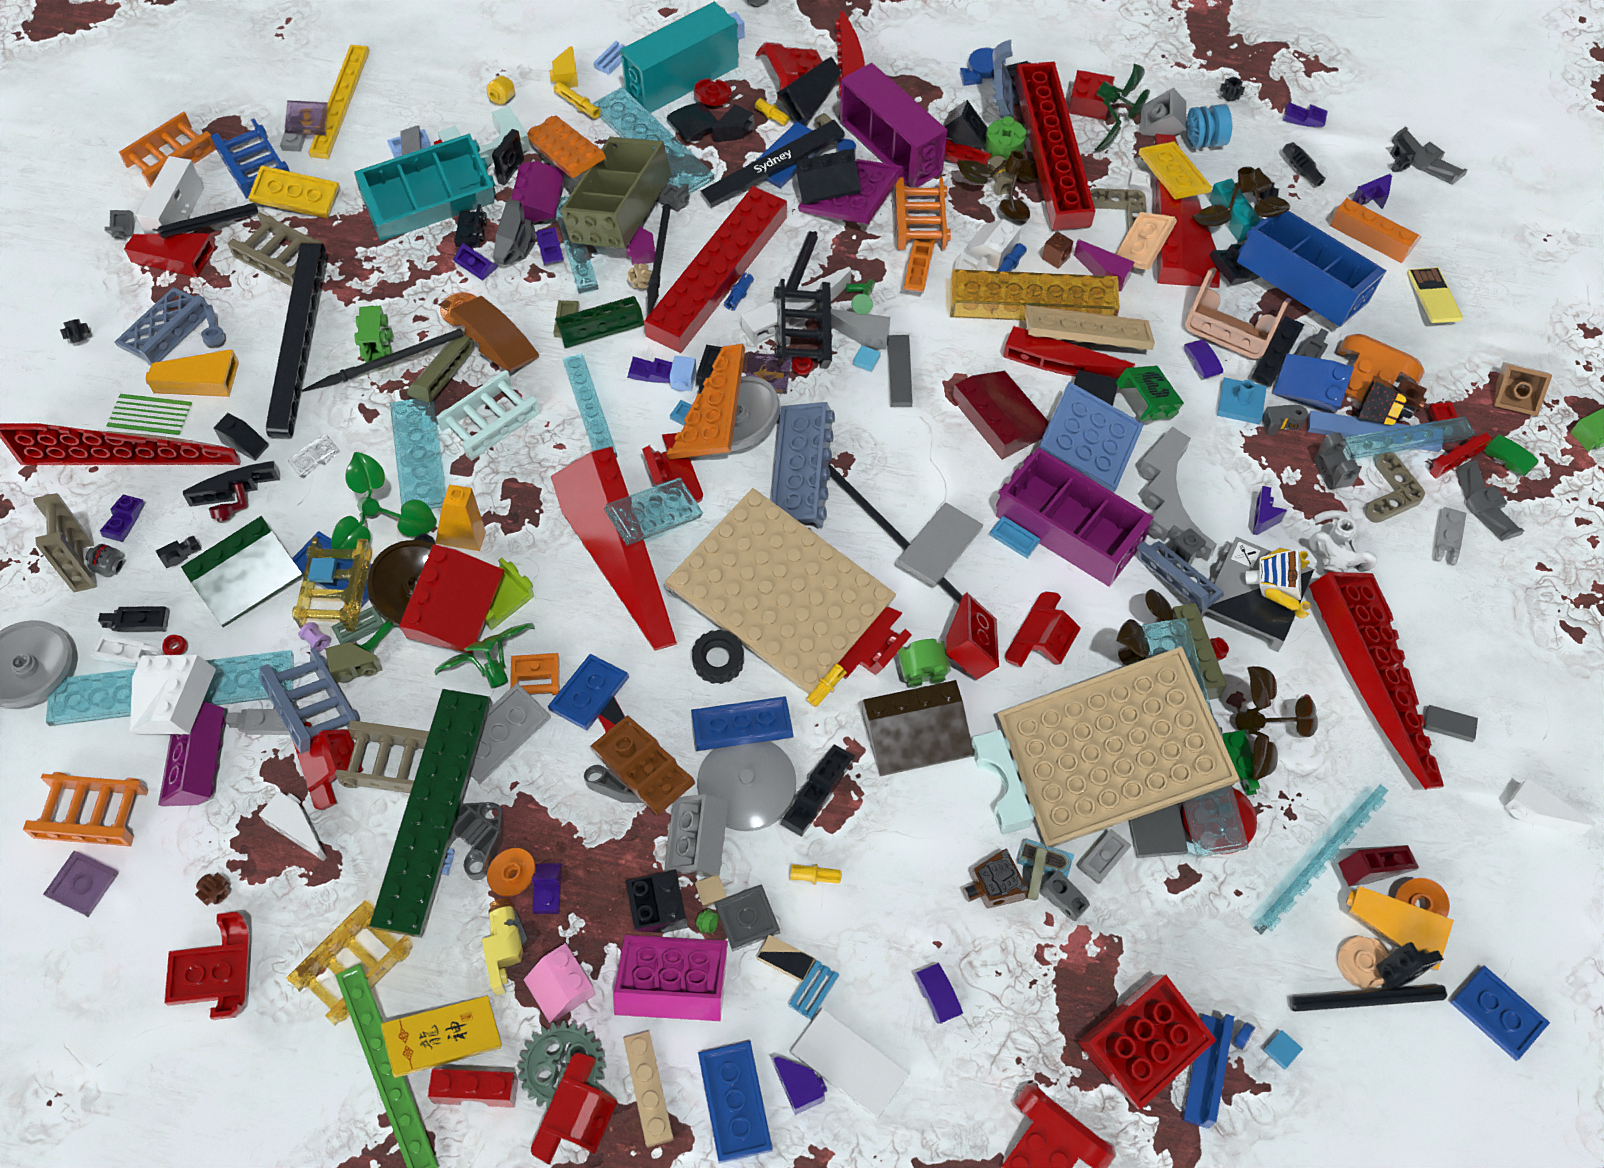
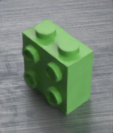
M381 305L359 307V316H356L358 332H355L354 335L355 343L360 346V357L366 363L392 353L390 340H393V331L391 327H388V316L383 313Z

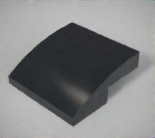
M702 102L686 105L667 115L669 122L686 141L702 140L704 133L713 132L712 126L718 121Z
M1231 244L1227 250H1213L1210 253L1211 260L1230 284H1241L1260 278V276L1236 262L1240 255L1238 251L1242 246L1241 244Z
M1077 370L1074 385L1113 406L1118 388L1116 384L1118 379Z

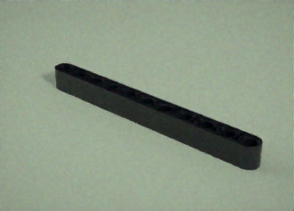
M301 242L266 421L268 437L292 438L294 434L326 256L323 243Z

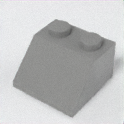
M1175 88L1166 91L1143 105L1140 133L1142 135H1175L1186 129L1187 102Z

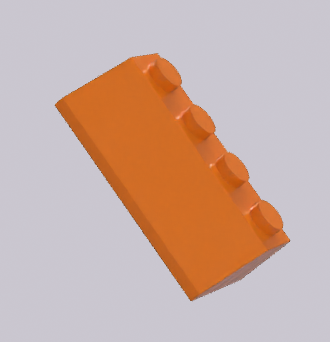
M1348 198L1338 207L1330 225L1332 228L1400 263H1403L1421 239V236Z

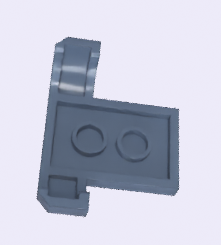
M1012 40L1000 43L994 49L992 55L994 69L992 86L995 91L993 101L995 106H999L1001 119L1006 116L1014 118L1013 103L1020 104L1015 83L1012 81L1004 63L1006 58L1013 56Z

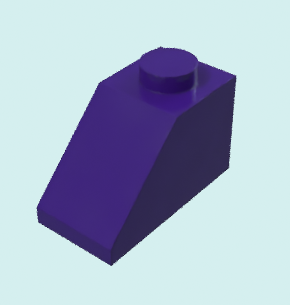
M779 1056L773 1058V1066L795 1115L825 1102L824 1093L827 1092L825 1082L821 1076H816L814 1070Z

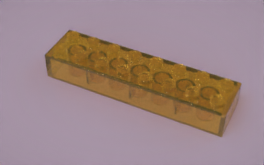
M952 269L950 317L1026 321L1024 313L1026 305L1118 316L1120 309L1118 276Z

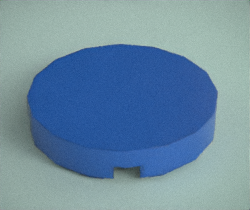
M986 47L974 50L968 60L970 71L976 74L978 72L985 79L993 78L991 71L993 69L992 55L994 49Z

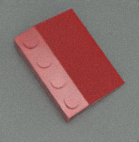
M433 544L399 628L407 639L473 654L474 650L465 651L464 648L478 641L503 578L504 569L459 550Z
M1163 974L1151 977L1079 1040L1078 1043L1094 1065L1140 1110L1209 1048L1216 1039L1169 977Z

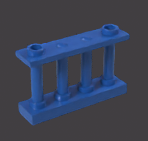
M255 118L251 119L254 130L230 140H222L218 133L211 135L218 154L245 199H248L251 192L250 188L253 187L257 176L256 174L251 177H244L246 175L245 172L272 161L276 165L273 168L290 172L285 161L281 162L266 138L265 128L262 124L258 125ZM259 137L261 141L235 153L233 151L229 152L230 148ZM264 149L268 152L267 155L243 165L236 164L238 160Z

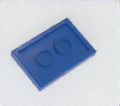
M589 654L550 702L548 709L588 731L612 697L617 694L628 680L629 674Z
M1485 965L1475 973L1450 1002L1515 1061L1523 1056L1550 1024L1544 1016Z

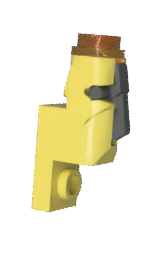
M507 898L497 899L489 904L490 937L482 939L491 989L495 996L506 993L504 984L509 982L504 967L521 962L523 946L528 941L514 905Z

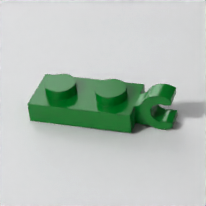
M1245 731L1223 733V742L1238 774L1239 781L1241 780L1246 795L1257 794L1256 790L1260 789L1258 780H1253V753Z

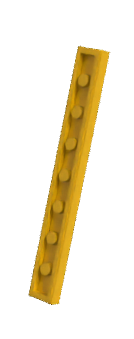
M349 46L309 149L310 157L330 158L370 50L368 46Z

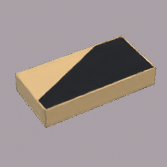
M771 935L768 936L757 956L758 961L803 983L815 962L814 957Z

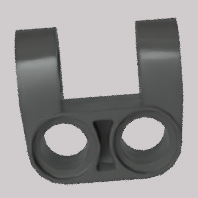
M1333 433L1327 436L1322 441L1315 456L1316 466L1330 490L1353 485L1360 473V468L1356 461L1353 459L1347 460L1343 453L1346 442L1341 433Z

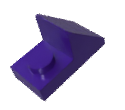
M1387 174L1358 186L1352 201L1363 204L1374 200L1383 209L1389 197L1392 175Z
M1262 486L1257 497L1253 535H1259L1279 524L1287 512L1286 509L1273 507L1272 487Z
M562 863L536 864V871L532 875V883L534 885L532 911L534 914H560Z

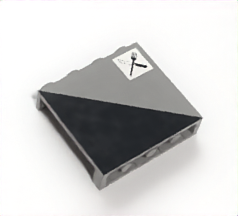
M1235 537L1233 544L1228 543L1223 552V556L1226 557L1225 562L1220 560L1214 572L1218 574L1217 579H1211V582L1224 592V596L1201 612V618L1203 619L1204 615L1210 612L1273 639L1269 649L1279 652L1295 618L1294 610L1262 596L1260 584H1246V571L1260 570V558L1272 551ZM1308 566L1301 569V600H1299V603L1302 601L1315 570ZM1207 590V591L1211 592L1210 595H1209V597L1214 594L1212 591Z

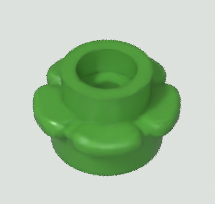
M712 909L701 912L696 922L699 931L702 934L714 933L718 925L719 916L717 913H713Z

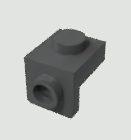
M669 183L659 194V202L669 204L672 208L679 211L690 199L689 186L684 183L681 188H678Z
M110 210L109 227L105 226V232L116 239L132 236L133 212L130 210Z

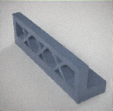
M1159 540L1152 546L1148 545L1145 541L1137 546L1139 560L1191 603H1196L1202 612L1224 596V592ZM1158 550L1162 551V552L1165 554V557H1163V556H1162L1160 553H1158L1157 551H1158ZM1173 564H1178L1181 567V570ZM1190 577H1194L1195 579H1197V583L1193 581ZM1206 590H1210L1214 594L1209 597V593Z

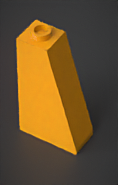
M223 350L151 363L150 370L146 373V383L150 386L152 392L156 394L230 397L239 361L233 350Z
M449 484L442 504L435 542L437 545L480 551L486 531L473 490L470 487Z
M1361 886L1356 887L1355 891L1350 890L1346 904L1350 906L1349 913L1399 948L1408 942H1413L1418 952L1425 950L1427 953L1438 950L1443 957L1454 922L1453 919ZM1441 962L1431 968V970H1439Z

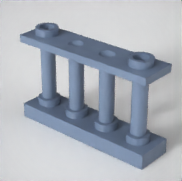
M315 648L310 649V662L278 673L277 671L273 672L269 664L259 667V681L300 754L310 751V740L322 730H332L342 725H346L349 728L350 720L359 721L355 709H350L329 673L324 656H319ZM311 671H315L319 678L315 682L290 691L284 690L281 686L283 681ZM323 688L330 697L300 709L294 708L291 704L293 699ZM334 706L340 714L339 717L312 727L304 726L302 723V718Z

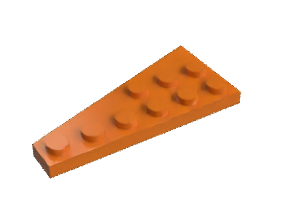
M743 344L723 346L712 366L713 371L710 377L706 378L703 383L704 389L701 394H697L684 419L685 425L682 431L676 434L674 438L676 442L673 448H669L666 454L669 460L731 452L745 355Z

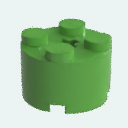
M1010 116L994 121L987 128L985 152L991 154V158L1002 156L1006 160H1008L1013 150L1023 153L1026 129Z
M936 639L918 640L910 643L909 649L904 650V647H902L898 651L904 681L908 683L910 688L919 687L923 684L922 682L932 681L933 684L944 682L946 680L945 675L951 671L945 644L942 640L940 643H937Z

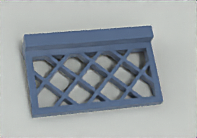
M173 287L114 342L118 347L145 359L148 365L151 366V363L160 362L206 318L204 306L208 305L203 296L196 295L194 297ZM175 296L179 297V300L170 302ZM178 307V310L169 312L170 308ZM164 310L163 314L155 315L159 311ZM164 320L163 324L155 325V322ZM149 324V327L140 329L142 326ZM149 334L148 338L140 339V336ZM134 338V341L125 343L128 339Z

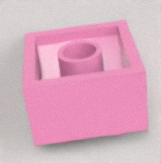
M566 943L544 956L524 978V982L550 1024L596 995L592 984Z

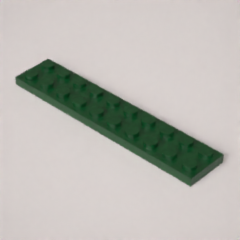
M442 689L369 925L371 929L422 938L490 707V696Z

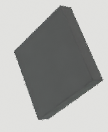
M1178 804L1129 820L1137 858L1187 854L1188 847Z
M762 884L714 902L732 952L767 939L769 935L775 936L780 934V928Z

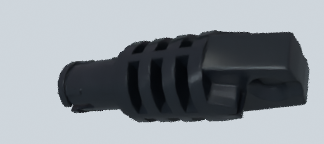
M1294 142L1284 146L1282 151L1302 176L1309 178L1315 187H1319L1325 182L1326 178L1318 171L1315 161L1309 157L1305 150Z

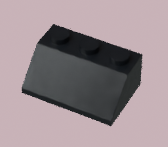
M854 148L796 161L797 178L803 205L861 193L859 165Z

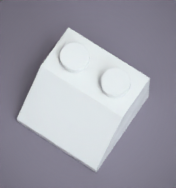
M1005 219L984 224L966 246L963 253L979 261L985 257L988 259L987 265L998 269L1005 255L1012 251L1016 243H1019L1021 227Z

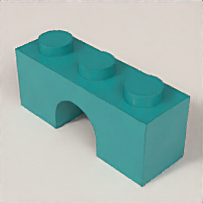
M1230 178L1214 183L1209 202L1212 205H1222L1226 209L1229 207L1235 189L1233 179ZM1238 189L1232 211L1229 213L1231 219L1228 229L1237 242L1248 238L1246 237L1248 230L1252 226L1258 225L1261 219L1255 214L1253 207L1240 189Z

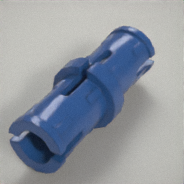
M1016 243L1012 251L1005 255L1002 264L995 271L998 279L1006 280L1010 272L1017 268L1020 259L1027 252L1023 244Z
M744 272L737 284L732 286V291L724 302V306L728 310L731 308V311H734L741 299L746 297V292L754 281L750 273Z

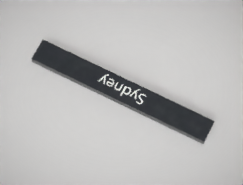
M833 119L700 190L701 196L712 208L791 166L796 161L802 160L845 137V132Z

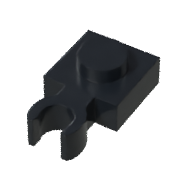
M190 536L180 544L176 540L155 551L167 569L188 559L187 554L197 552L201 547L195 536Z

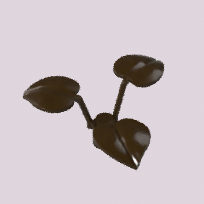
M1013 150L1008 160H1003L992 173H989V169L980 162L958 159L957 164L962 175L967 180L976 184H986L988 178H992L1005 166V171L1010 175H1014L1009 200H1001L999 208L1009 218L1019 221L1029 220L1030 210L1028 206L1021 200H1014L1013 194L1017 177L1024 182L1037 181L1038 173L1034 160H1025L1026 156L1022 152Z
M1247 166L1238 170V182L1235 183V189L1227 209L1222 205H1212L1193 215V219L1205 226H1220L1227 223L1231 219L1229 213L1232 211L1238 189L1242 193H1255L1259 204L1254 206V212L1260 217H1274L1290 210V205L1286 200L1277 196H1269L1262 200L1259 193L1271 187V180L1259 167L1254 170L1253 167Z
M1154 589L1146 592L1145 601L1150 612L1157 617L1155 623L1144 632L1138 622L1129 619L1123 623L1119 630L1116 642L1125 646L1118 650V656L1126 666L1138 660L1142 661L1153 657L1147 656L1150 652V646L1146 636L1161 621L1166 625H1170L1173 622V611L1169 602Z
M1260 666L1247 667L1250 676L1251 696L1256 707L1238 712L1235 724L1238 730L1248 731V734L1257 735L1253 747V780H1259L1273 773L1278 762L1275 743L1269 742L1268 735L1259 732L1261 728L1265 727L1266 722L1297 721V733L1301 737H1311L1317 730L1318 717L1314 701L1310 697L1303 696L1296 702V717L1265 718L1258 711L1271 706V700L1277 695V682L1270 670Z

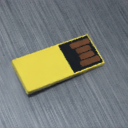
M1439 267L1408 270L1407 274L1431 323L1462 321L1463 316Z

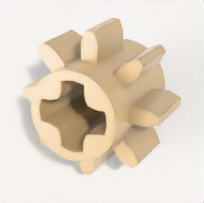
M634 264V267L628 272V280L633 283V288L647 289L652 271L648 270V264Z

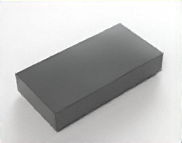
M1429 705L1426 709L1424 729L1473 742L1476 739L1478 718Z

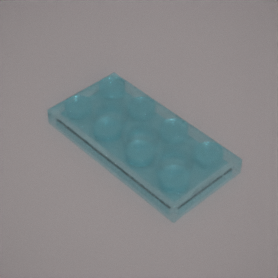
M681 478L608 503L604 508L627 546L699 519L703 514Z

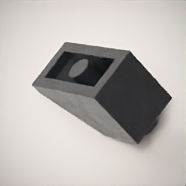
M734 104L712 126L713 141L717 143L744 139L755 127L754 113Z
M227 413L214 426V430L222 444L235 449L254 461L270 446L245 421L230 413Z

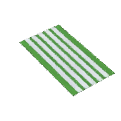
M120 394L106 427L179 435L192 402Z

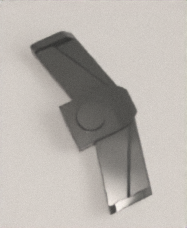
M1406 126L1398 131L1392 139V142L1395 144L1396 139L1404 138L1416 153L1412 161L1414 167L1452 185L1465 176L1468 171L1466 168L1461 169L1441 160L1445 154L1443 150L1431 142L1422 146L1411 135Z
M1478 460L1462 464L1456 470V474L1470 512L1484 523L1501 541L1522 535L1525 530L1519 528L1501 510V508L1506 506L1507 501L1497 486L1494 485L1486 488L1478 466Z

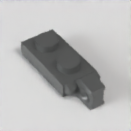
M1321 328L1315 338L1308 336L1297 355L1321 359L1328 347V344L1324 341L1329 332Z

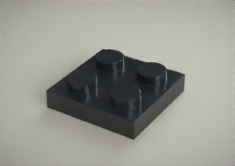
M511 129L503 137L500 145L492 153L498 183L504 186L524 161L519 131Z

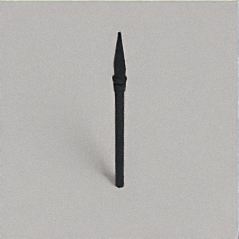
M669 204L663 205L653 269L647 287L649 315L659 297L660 272L671 210Z
M460 328L359 366H353L345 370L342 369L340 373L331 374L302 389V392L335 385L341 381L346 382L357 377L359 374L463 337V332Z

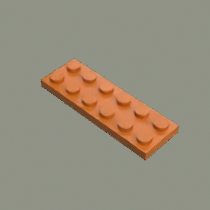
M557 115L548 117L544 123L530 128L527 132L529 143L572 179L606 159L604 152Z

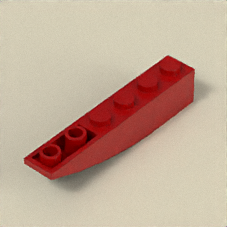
M840 11V17L836 19V31H839L836 33V41L840 43V45H837V56H841V58H838V68L841 70L838 83H841V79L865 66L858 36L844 11ZM841 84L839 85V96H841Z
M1013 326L1003 355L1004 358L1041 370L1076 377L1077 370L1119 379L1126 368L1135 367L1134 363L1127 360H1121L1085 347L1067 343L1066 341L1051 337L1028 335L1027 329Z

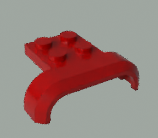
M772 42L763 43L755 55L758 57L766 55L779 78V91L823 62L817 50L796 47L787 48L781 43Z
M238 912L217 914L216 923L221 931L222 946L168 952L164 1000L167 1006L218 1000L217 1006L210 1008L211 1020L236 1018L245 1006L247 991L249 929L246 920Z
M1037 1083L1025 1084L1015 1098L1014 1103L1033 1123L1001 1166L1002 1168H1073L1078 1159H1081L1092 1168H1108L1116 1157L1114 1144L1108 1143L1045 1094Z

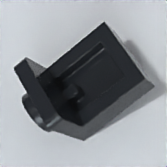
M1404 138L1396 139L1390 154L1395 159L1391 170L1393 172L1406 170L1412 164L1416 153Z

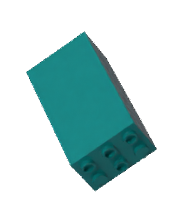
M714 1L621 48L625 94L648 115L694 91L695 84L698 81L706 78L713 81L739 67V39L736 19L731 17L723 7H720Z
M470 133L354 171L358 190L380 242L458 216L460 211H473L477 209V204H482V207L494 203V195H496L495 182L492 175L488 176L486 160L484 157H480L479 144L476 139H472Z

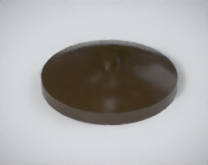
M422 540L401 541L384 549L373 561L367 579L368 597L375 611L390 624L399 627L433 543Z

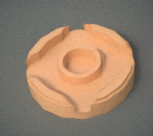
M1356 936L1347 940L1339 949L1337 957L1338 968L1343 977L1352 985L1361 989H1374L1385 982L1376 965L1390 954L1379 941L1373 938Z

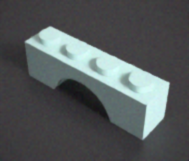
M1001 730L974 736L971 743L977 767L994 772L1005 785L1006 794L996 803L994 810L1001 834L1030 828L1035 817L1034 808L1026 800V787L1023 781H1019L1017 775L1018 765L1016 760L1011 759L1009 754L1010 744L1007 737L1003 738Z

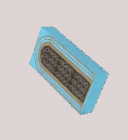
M1027 838L1025 839L1018 864L1032 868L1035 849L1037 847L1046 849L1047 854L1043 872L1053 875L1059 869L1068 878L1074 854L1051 846L1046 847L1045 844Z

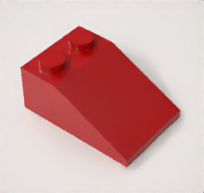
M967 592L962 597L946 636V654L952 661L957 662L967 674L972 675L978 680L999 667L997 618Z

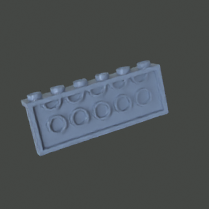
M827 402L781 406L771 501L800 523H815L818 528H823V522L827 518L825 500H828L829 496L827 480H830L828 464L832 460L830 442H833L834 438L832 423L835 422L834 410L830 409Z

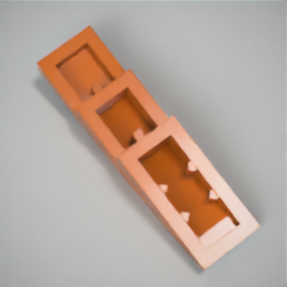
M936 239L914 240L904 289L924 292Z

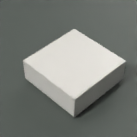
M1132 170L1129 189L1149 192L1152 173Z

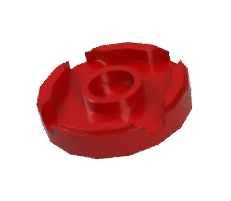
M706 78L695 84L694 96L704 104L718 106L730 101L732 89L722 80L716 79L715 82Z

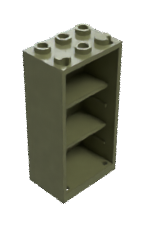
M611 136L608 138L601 149L606 159L585 172L560 209L571 243L626 249L672 175L664 141Z

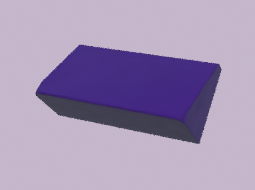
M462 243L453 258L454 262L481 280L487 278L498 268L497 264Z

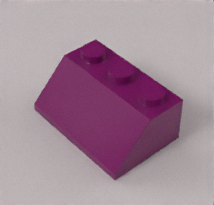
M539 161L519 165L511 199L522 203L526 219L538 222L556 217L565 172Z

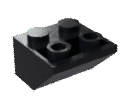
M677 870L626 880L635 931L667 933L688 928Z

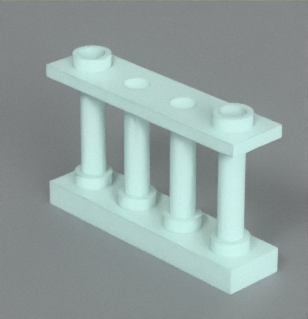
M507 370L495 375L490 381L436 416L442 432L451 427L465 441L462 443L466 456L471 461L540 414L538 400L533 395L523 400L510 387L512 384ZM502 391L517 405L509 412H506L493 399ZM485 403L500 417L491 424L476 411L477 408ZM467 415L482 428L474 436H471L458 423Z

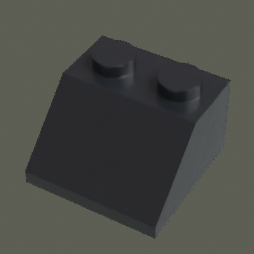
M967 99L948 113L943 126L947 129V138H951L954 143L982 148L986 142L988 127Z

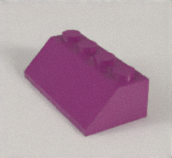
M203 701L190 734H170L158 802L159 806L199 805L212 796L214 791V785L212 784L213 776L218 767L216 757L221 747L220 732L225 723L223 707Z

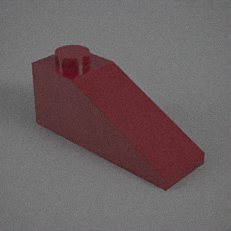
M1408 845L1358 850L1338 863L1348 886L1366 885L1419 869Z

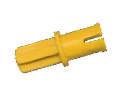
M762 98L756 101L755 109L765 114L767 119H774L783 126L787 125L790 120L789 116L778 110L776 105H771Z
M835 663L824 678L819 679L820 683L807 696V701L812 706L817 707L830 691L834 692V687L847 672Z
M792 863L791 880L813 882L814 885H816V882L835 884L841 882V870L819 868L818 864L806 866Z

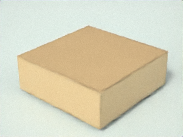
M712 876L695 882L703 908L727 898L720 876Z

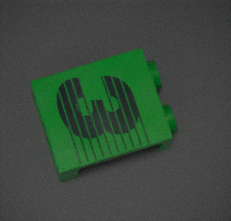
M1158 365L1126 368L1116 382L1119 389L1137 388L1148 404V408L1140 417L1141 421L1172 419L1179 413V409L1184 404Z

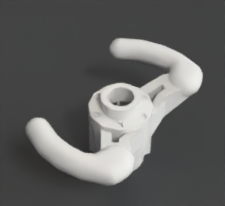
M1330 510L1319 513L1314 517V520L1318 523L1326 519H1339L1335 521L1329 532L1330 538L1336 545H1345L1351 549V552H1359L1354 539L1357 531L1356 524L1350 513Z
M1319 531L1314 533L1309 539V545L1313 551L1319 549L1318 541L1321 542L1327 557L1323 565L1325 568L1323 572L1325 574L1328 572H1347L1349 567L1358 564L1360 571H1369L1377 564L1375 554L1369 551L1351 552V549L1345 545H1336L1328 533Z

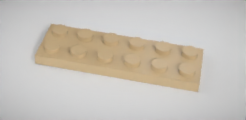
M1026 305L1024 311L1028 335H1033L1034 337L1044 336L1057 340L1068 339L1076 342H1092L1098 345L1108 344L1117 347H1133L1138 350H1153L1155 344L1148 320Z

